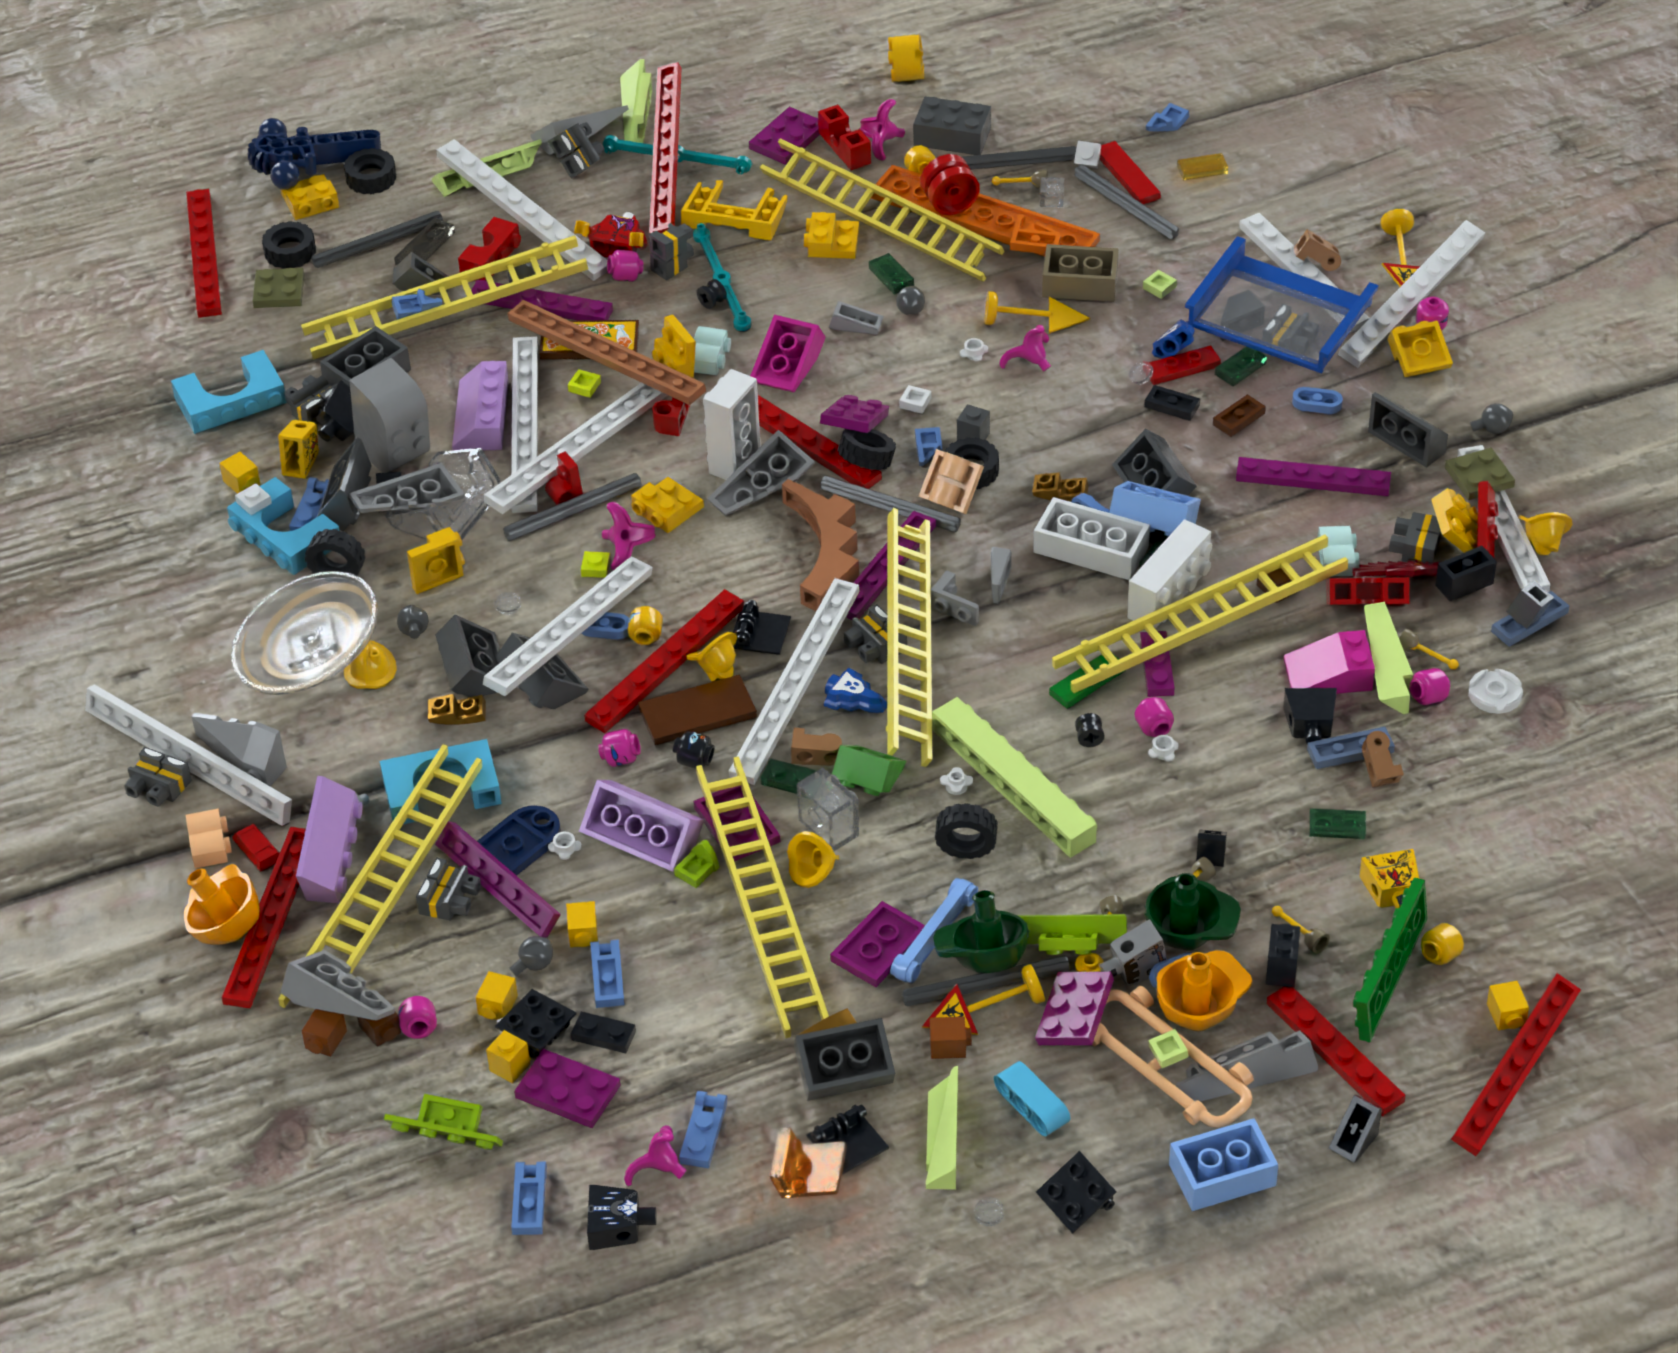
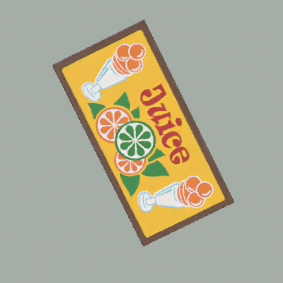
M639 320L570 321L638 352ZM541 336L540 359H590Z

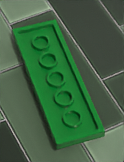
M1414 878L1410 887L1404 889L1402 904L1393 913L1390 929L1386 928L1384 932L1381 949H1376L1373 957V966L1371 970H1366L1363 987L1361 991H1356L1353 1007L1357 1009L1355 1027H1358L1359 1040L1371 1042L1428 919L1425 880Z

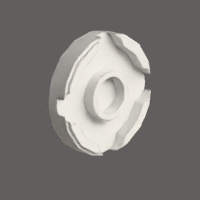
M1488 669L1481 670L1470 680L1468 696L1471 702L1483 711L1496 714L1506 713L1517 708L1522 701V683L1513 673L1503 669H1495V671L1489 672Z

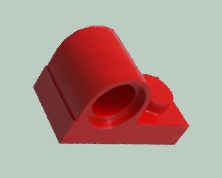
M673 397L672 401L660 400L654 403L652 412L655 431L661 434L680 436L690 405Z
M566 451L557 455L559 466L556 467L558 475L552 477L545 486L546 493L556 505L583 494L578 465Z

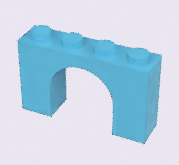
M264 350L241 357L243 373L248 385L233 395L216 396L206 392L195 373L171 380L174 398L194 434L287 403L284 395V384Z
M274 477L260 486L271 496L272 504L250 515L234 502L227 507L228 523L234 531H238L245 536L250 544L254 543L259 547L265 556H270L282 569H286L295 575L307 567L305 552L313 536L324 529L340 530L339 526L324 514L293 531L279 532L269 529L267 526L272 521L294 508L291 489ZM324 550V551H323L324 555H326V554H328L329 552H331V550Z
M487 739L448 747L449 754L439 769L461 776V778L465 777L476 758L482 759V769L469 788L474 808L480 809L502 804L499 783ZM439 749L380 761L392 821ZM417 802V804L415 805V807L413 808V810L419 812V807H418V802ZM407 818L404 824L413 823L417 821Z

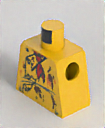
M292 420L279 433L281 472L283 476L306 479L319 452L318 426L314 422Z
M1414 849L1361 858L1360 879L1379 907L1395 906V908H1400L1404 889L1410 887L1414 878H1419Z

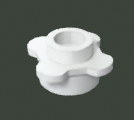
M968 339L964 343V349L960 350V356L967 357L973 361H981L982 355L988 352V346L984 345L980 339Z
M1168 735L1155 737L1152 740L1153 747L1149 749L1148 755L1151 758H1158L1168 762L1174 760V752L1178 749V743Z
M955 767L949 774L941 776L940 783L946 785V790L950 794L960 795L966 792L968 786L972 785L973 778L965 775L961 768Z
M566 831L557 833L553 838V842L548 844L549 851L557 853L562 860L569 859L574 851H579L582 847L581 842L575 841L574 835Z

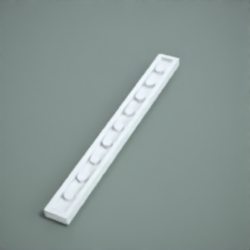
M455 139L437 149V157L542 241L549 244L575 235ZM577 236L578 247L560 252V255L570 263L586 258L588 270L582 272L593 281L607 273L608 260Z
M1465 220L1340 348L1338 355L1359 368L1388 338L1391 330L1398 327L1416 309L1419 302L1425 299L1483 239L1485 232Z
M537 336L513 338L511 475L538 456ZM538 489L512 507V513L537 512Z
M640 383L485 493L484 502L501 514H504L546 484L552 477L558 475L556 467L559 466L558 454L566 451L574 462L578 461L653 407L654 403L668 395Z
M632 556L488 672L484 676L483 685L503 696L509 694L649 578L653 567Z
M836 578L833 580L741 747L737 757L739 756L749 784L755 785L859 594L858 584ZM734 762L729 769V778L737 777Z
M94 684L87 688L85 711L148 748L164 753L165 757L169 755L188 762L191 773L279 825L283 826L290 822L291 798Z

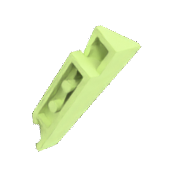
M640 59L621 75L620 85L622 106L628 105L629 110L623 113L624 140L644 143L652 97L651 73H646L645 59Z
M539 139L481 158L480 160L504 177L530 168L542 141ZM453 169L436 174L431 178L444 197L463 187H466V189L474 187Z
M1385 602L1365 605L1364 611L1371 655L1375 667L1374 673L1378 698L1382 703L1398 712L1408 714L1410 702L1409 685L1413 679V673Z
M958 1066L953 1067L950 1075L928 1092L926 1171H928L926 1189L956 1190Z

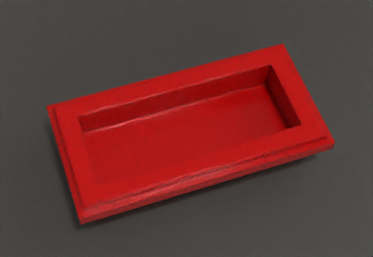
M251 824L232 836V840L260 872L276 863L280 852L255 824Z

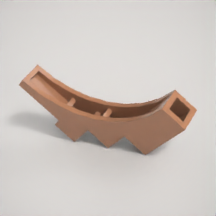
M787 479L782 484L783 503L797 511L810 524L821 546L819 558L812 572L800 585L801 604L817 611L835 578L853 583L859 576V560L852 556L858 550L857 532L850 528L856 523L855 504L837 494L827 499L823 495L817 494L803 485Z

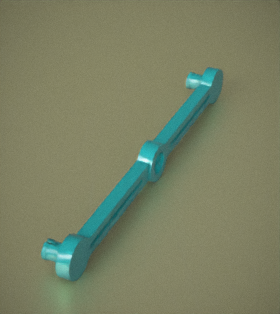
M613 135L606 136L602 143L604 152L607 154L608 151L611 154L617 150L653 155V145L619 140ZM678 145V154L680 155L678 156V162L685 160L735 168L736 173L740 175L749 172L752 167L751 160L746 156L734 158L685 150L684 147Z
M700 223L697 225V229L693 231V240L700 243L714 273L713 279L720 281L726 290V301L734 316V328L738 331L749 330L752 326L751 318L746 315L745 311H742L730 285V273L723 270L710 242V230L705 228V224Z

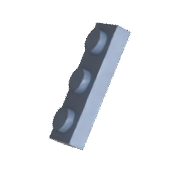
M1550 591L1548 593L1554 599L1540 619L1527 629L1517 623L1511 615H1508L1492 624L1491 632L1510 647L1568 614L1569 605L1554 592Z
M1380 727L1308 742L1307 751L1315 768L1321 769L1364 760L1362 744L1373 731H1381L1390 739L1388 748L1390 754L1394 753L1395 745L1386 727Z

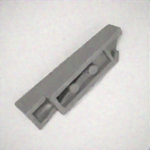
M1300 1030L1281 1040H1278L1271 1032H1267L1210 1056L1211 1059L1228 1072L1238 1062L1244 1064L1254 1078V1081L1247 1086L1249 1089L1318 1070L1311 1041ZM1197 1062L1187 1068V1078L1176 1083V1087L1194 1101L1199 1100L1201 1102L1235 1093Z

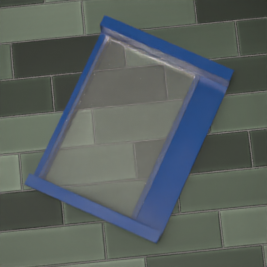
M1237 236L1185 303V308L1189 309L1188 325L1322 374L1327 363L1365 310L1371 306L1373 295L1378 290L1379 285L1369 282L1360 296L1245 256L1246 239Z

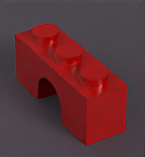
M838 104L818 111L819 134L846 166L852 171L871 164V141L860 129L851 132L849 116Z
M493 217L482 230L484 246L479 247L469 244L458 257L460 273L509 257L521 242L519 225ZM483 277V278H480V279H478V280H485V281H486V278Z
M1409 577L1327 578V604H1374L1385 602V604H1410Z

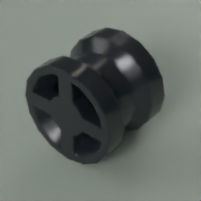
M717 279L710 280L707 286H701L696 291L698 300L707 309L713 308L716 302H722L727 297L724 286Z
M1086 713L1076 719L1075 728L1078 732L1077 738L1080 745L1095 747L1103 742L1105 735L1100 716Z

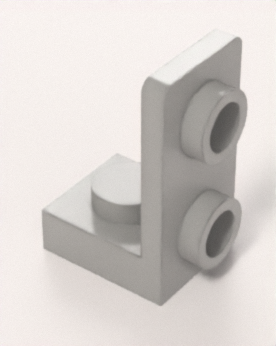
M946 570L931 589V608L976 626L979 623V605L956 596L955 574Z

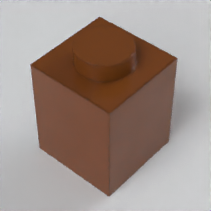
M315 1009L302 1029L305 1049L315 1054L321 1053L331 1057L347 1032L344 1014Z
M965 1017L930 1018L931 1059L966 1058V1046H972L971 1028H965Z

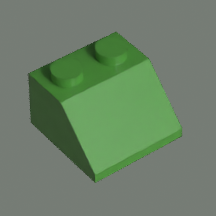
M840 745L831 777L840 779L838 783L840 785L854 788L856 784L865 787L863 792L879 796L880 792H890L905 767L906 760L859 745Z

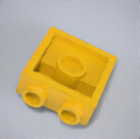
M324 174L298 181L297 185L292 189H280L295 220L339 208L337 192L331 181L327 180Z
M812 212L811 218H806V232L809 233H804V247L808 248V257L856 259L859 221L836 220V213Z
M674 315L665 316L664 327L662 328L663 337L656 338L654 342L653 360L694 378L696 341Z
M1422 321L1414 326H1398L1391 330L1387 340L1394 360H1399L1404 377L1452 367L1453 361L1438 321Z
M666 477L655 486L649 482L631 495L632 510L637 515L649 520L655 527L661 528L667 533L704 508V500L670 477Z
M1448 488L1432 498L1431 501L1442 535L1463 553L1477 548L1478 509L1474 506L1471 507L1470 503L1466 502L1460 494L1456 495L1454 490Z
M450 527L434 532L426 536L427 544L407 551L412 588L416 594L464 576L462 565L465 564V560L460 551L462 540L457 531L453 532Z

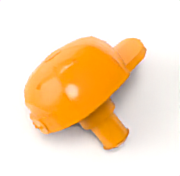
M235 864L224 867L212 876H209L206 873V869L203 868L193 871L187 879V884L192 887L189 893L188 904L184 909V921L187 931L198 941L209 945L228 944L240 939L259 918V900L254 884L246 873H242Z
M1226 951L1195 952L1170 963L1157 974V999L1164 1015L1169 1021L1186 1029L1201 1032L1217 1025L1232 1014L1237 1000L1251 987L1252 978L1233 955Z

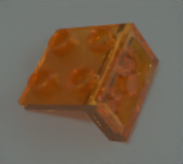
M791 1127L779 1128L769 1178L782 1199L836 1195L839 1191L847 1146L845 1142L802 1145Z

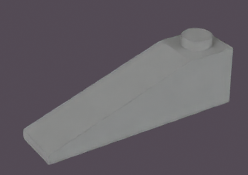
M628 105L552 122L531 134V138L533 141L541 139L540 147L549 155H552L555 152L549 145L548 140L577 123L580 125L587 122L592 129V133L587 136L589 138L629 110Z
M778 430L707 499L721 513L728 516L781 489L782 484L787 479L794 482L797 481L815 464V461Z
M440 463L351 492L349 497L360 513L434 508L463 499L465 494L444 465Z
M194 713L191 716L195 734L222 759L271 787L287 768L279 730L256 721L242 724L235 718L223 721L219 716Z
M325 950L288 963L280 993L296 1005L371 1020H379L395 1012V1008L377 991L368 990L365 987L366 981L361 976L355 978L350 973L351 967L346 962Z

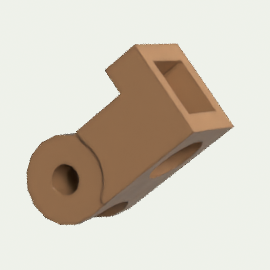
M1308 229L1293 247L1296 257L1303 261L1309 256L1321 263L1322 268L1327 271H1334L1340 267L1341 257L1337 247Z
M794 728L791 744V764L835 765L839 747L842 745V739L832 733L811 735L805 734V728Z
M1381 731L1371 732L1362 744V753L1372 788L1397 783L1404 775L1401 764L1393 765L1388 750L1390 739Z

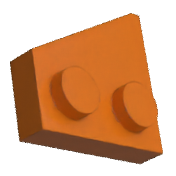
M1018 214L1010 241V250L1045 255L1047 244L1060 245V232L1049 229L1039 222H1036L1034 225L1026 221L1025 215Z

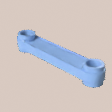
M955 878L946 899L904 955L898 954L894 959L890 969L891 975L905 983L909 982L912 984L917 980L923 962L935 948L933 940L935 932L943 926L952 924L965 906L970 907L974 903L972 896L978 892V887L974 883L963 878Z

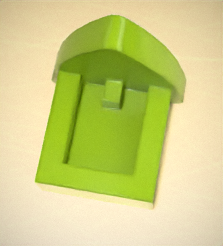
M707 840L697 843L691 852L674 868L675 876L697 888L711 873L716 872L720 866L716 853Z

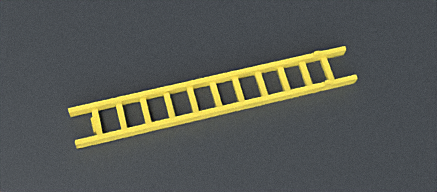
M781 138L778 141L780 147L794 154L780 173L763 164L760 166L764 174L983 282L986 280L984 273L972 266L977 267L984 256L983 250L985 247L1000 255H1003L1005 252L1001 245ZM803 158L812 163L798 182L788 176L798 161ZM820 166L830 172L816 191L806 186V184ZM837 175L847 179V183L835 199L824 195ZM857 184L867 190L853 209L842 202L854 185ZM874 193L885 198L872 217L861 213ZM894 202L903 208L889 227L879 222L889 205ZM910 211L922 216L909 235L898 231V228ZM931 220L939 224L940 227L926 245L916 240L927 222ZM947 229L959 234L948 252L944 254L934 248ZM966 238L978 243L967 261L963 263L953 257Z
M574 235L553 243H542L540 247L302 324L301 327L304 336L324 329L326 331L324 336L327 343L310 348L314 360L336 352L370 330L358 332L355 319L371 314L375 326L390 335L588 270L586 258L566 265L561 258L560 252L578 247L577 238ZM553 255L557 265L552 266L551 270L542 272L537 260ZM530 262L535 275L519 280L514 267ZM508 270L513 282L496 287L491 275ZM485 277L490 290L473 295L468 282ZM462 285L466 297L450 302L446 290ZM418 289L425 291L424 295L426 296L440 292L444 305L383 325L381 324L377 312L392 308V297L417 294ZM348 322L352 335L335 340L331 327Z
M893 508L887 515V754L893 756L898 750L900 735L921 743V766L927 767L932 761L930 521L925 519L919 529L907 524L904 527L898 526V509ZM898 536L919 543L920 553L898 545ZM898 555L920 562V572L899 565ZM898 574L919 581L920 591L898 584ZM898 594L920 601V611L899 604ZM898 613L919 620L920 630L898 623ZM898 633L920 640V650L899 643ZM898 652L919 659L920 670L898 663ZM898 673L920 680L921 691L899 684ZM899 694L921 701V711L900 705ZM899 714L920 721L921 732L899 725Z
M1326 534L1092 640H1083L1081 645L1052 657V666L1056 670L1073 661L1079 664L1086 675L1071 681V691L1076 693L1348 569V559L1344 557L1323 567L1316 557L1312 555V553L1328 547V537ZM1304 558L1314 571L1300 577L1289 564ZM1281 568L1291 579V582L1277 587L1267 574ZM1258 578L1269 592L1254 597L1244 584ZM1236 588L1247 602L1232 608L1222 594ZM1214 599L1224 612L1209 618L1199 604ZM1191 609L1201 622L1187 628L1178 618L1177 614ZM1169 619L1178 630V633L1163 639L1153 625ZM1145 629L1155 643L1140 649L1130 636ZM1122 640L1132 654L1117 660L1107 646ZM1099 650L1109 664H1102L1099 666V669L1094 670L1084 656Z
M444 744L441 746L306 956L322 951L324 946L327 945L351 955L346 963L351 967L350 973L353 972L482 769V759L476 758L465 777L461 778V776L439 769L449 754L448 746ZM433 777L458 786L451 799L426 789ZM420 797L445 807L438 819L413 810ZM407 818L432 827L425 840L400 831ZM393 839L419 848L411 861L386 851ZM380 860L405 869L398 882L373 873ZM366 881L392 890L384 903L359 893ZM353 901L379 911L370 925L345 915ZM339 923L364 933L356 947L331 937ZM282 994L278 998L279 1005L283 1008L290 1001L289 998Z
M739 756L733 758L737 777L708 783L702 765L696 766L697 777L706 806L712 818L785 1038H790L791 1028L786 1012L817 1005L821 1020L829 1017ZM741 786L744 798L718 804L714 803L711 792ZM744 807L749 808L752 819L726 825L721 824L718 813ZM752 828L756 829L759 840L729 847L726 834ZM763 849L767 862L740 869L736 868L733 856ZM771 872L773 884L748 890L743 889L740 878ZM778 893L781 906L751 913L747 900ZM782 915L786 916L790 928L759 935L755 922ZM793 937L797 950L766 957L762 944ZM801 959L805 973L774 980L770 969L771 966ZM809 982L813 996L782 1003L778 989Z

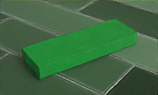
M1102 654L1089 662L1094 670L1099 669V666L1102 664H1109ZM1079 668L1050 687L1049 695L1068 709L1125 671L1073 693L1071 691V681L1086 675L1083 669Z

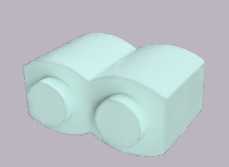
M698 326L694 336L696 341L694 372L717 375L719 369L724 368L725 352L729 353L731 338H728L727 330Z
M1350 526L1319 527L1318 537L1325 534L1328 537V547L1318 551L1320 563L1324 567L1346 557L1348 559V569L1334 576H1353L1352 568H1359V553L1354 552L1357 546L1356 534L1351 533Z

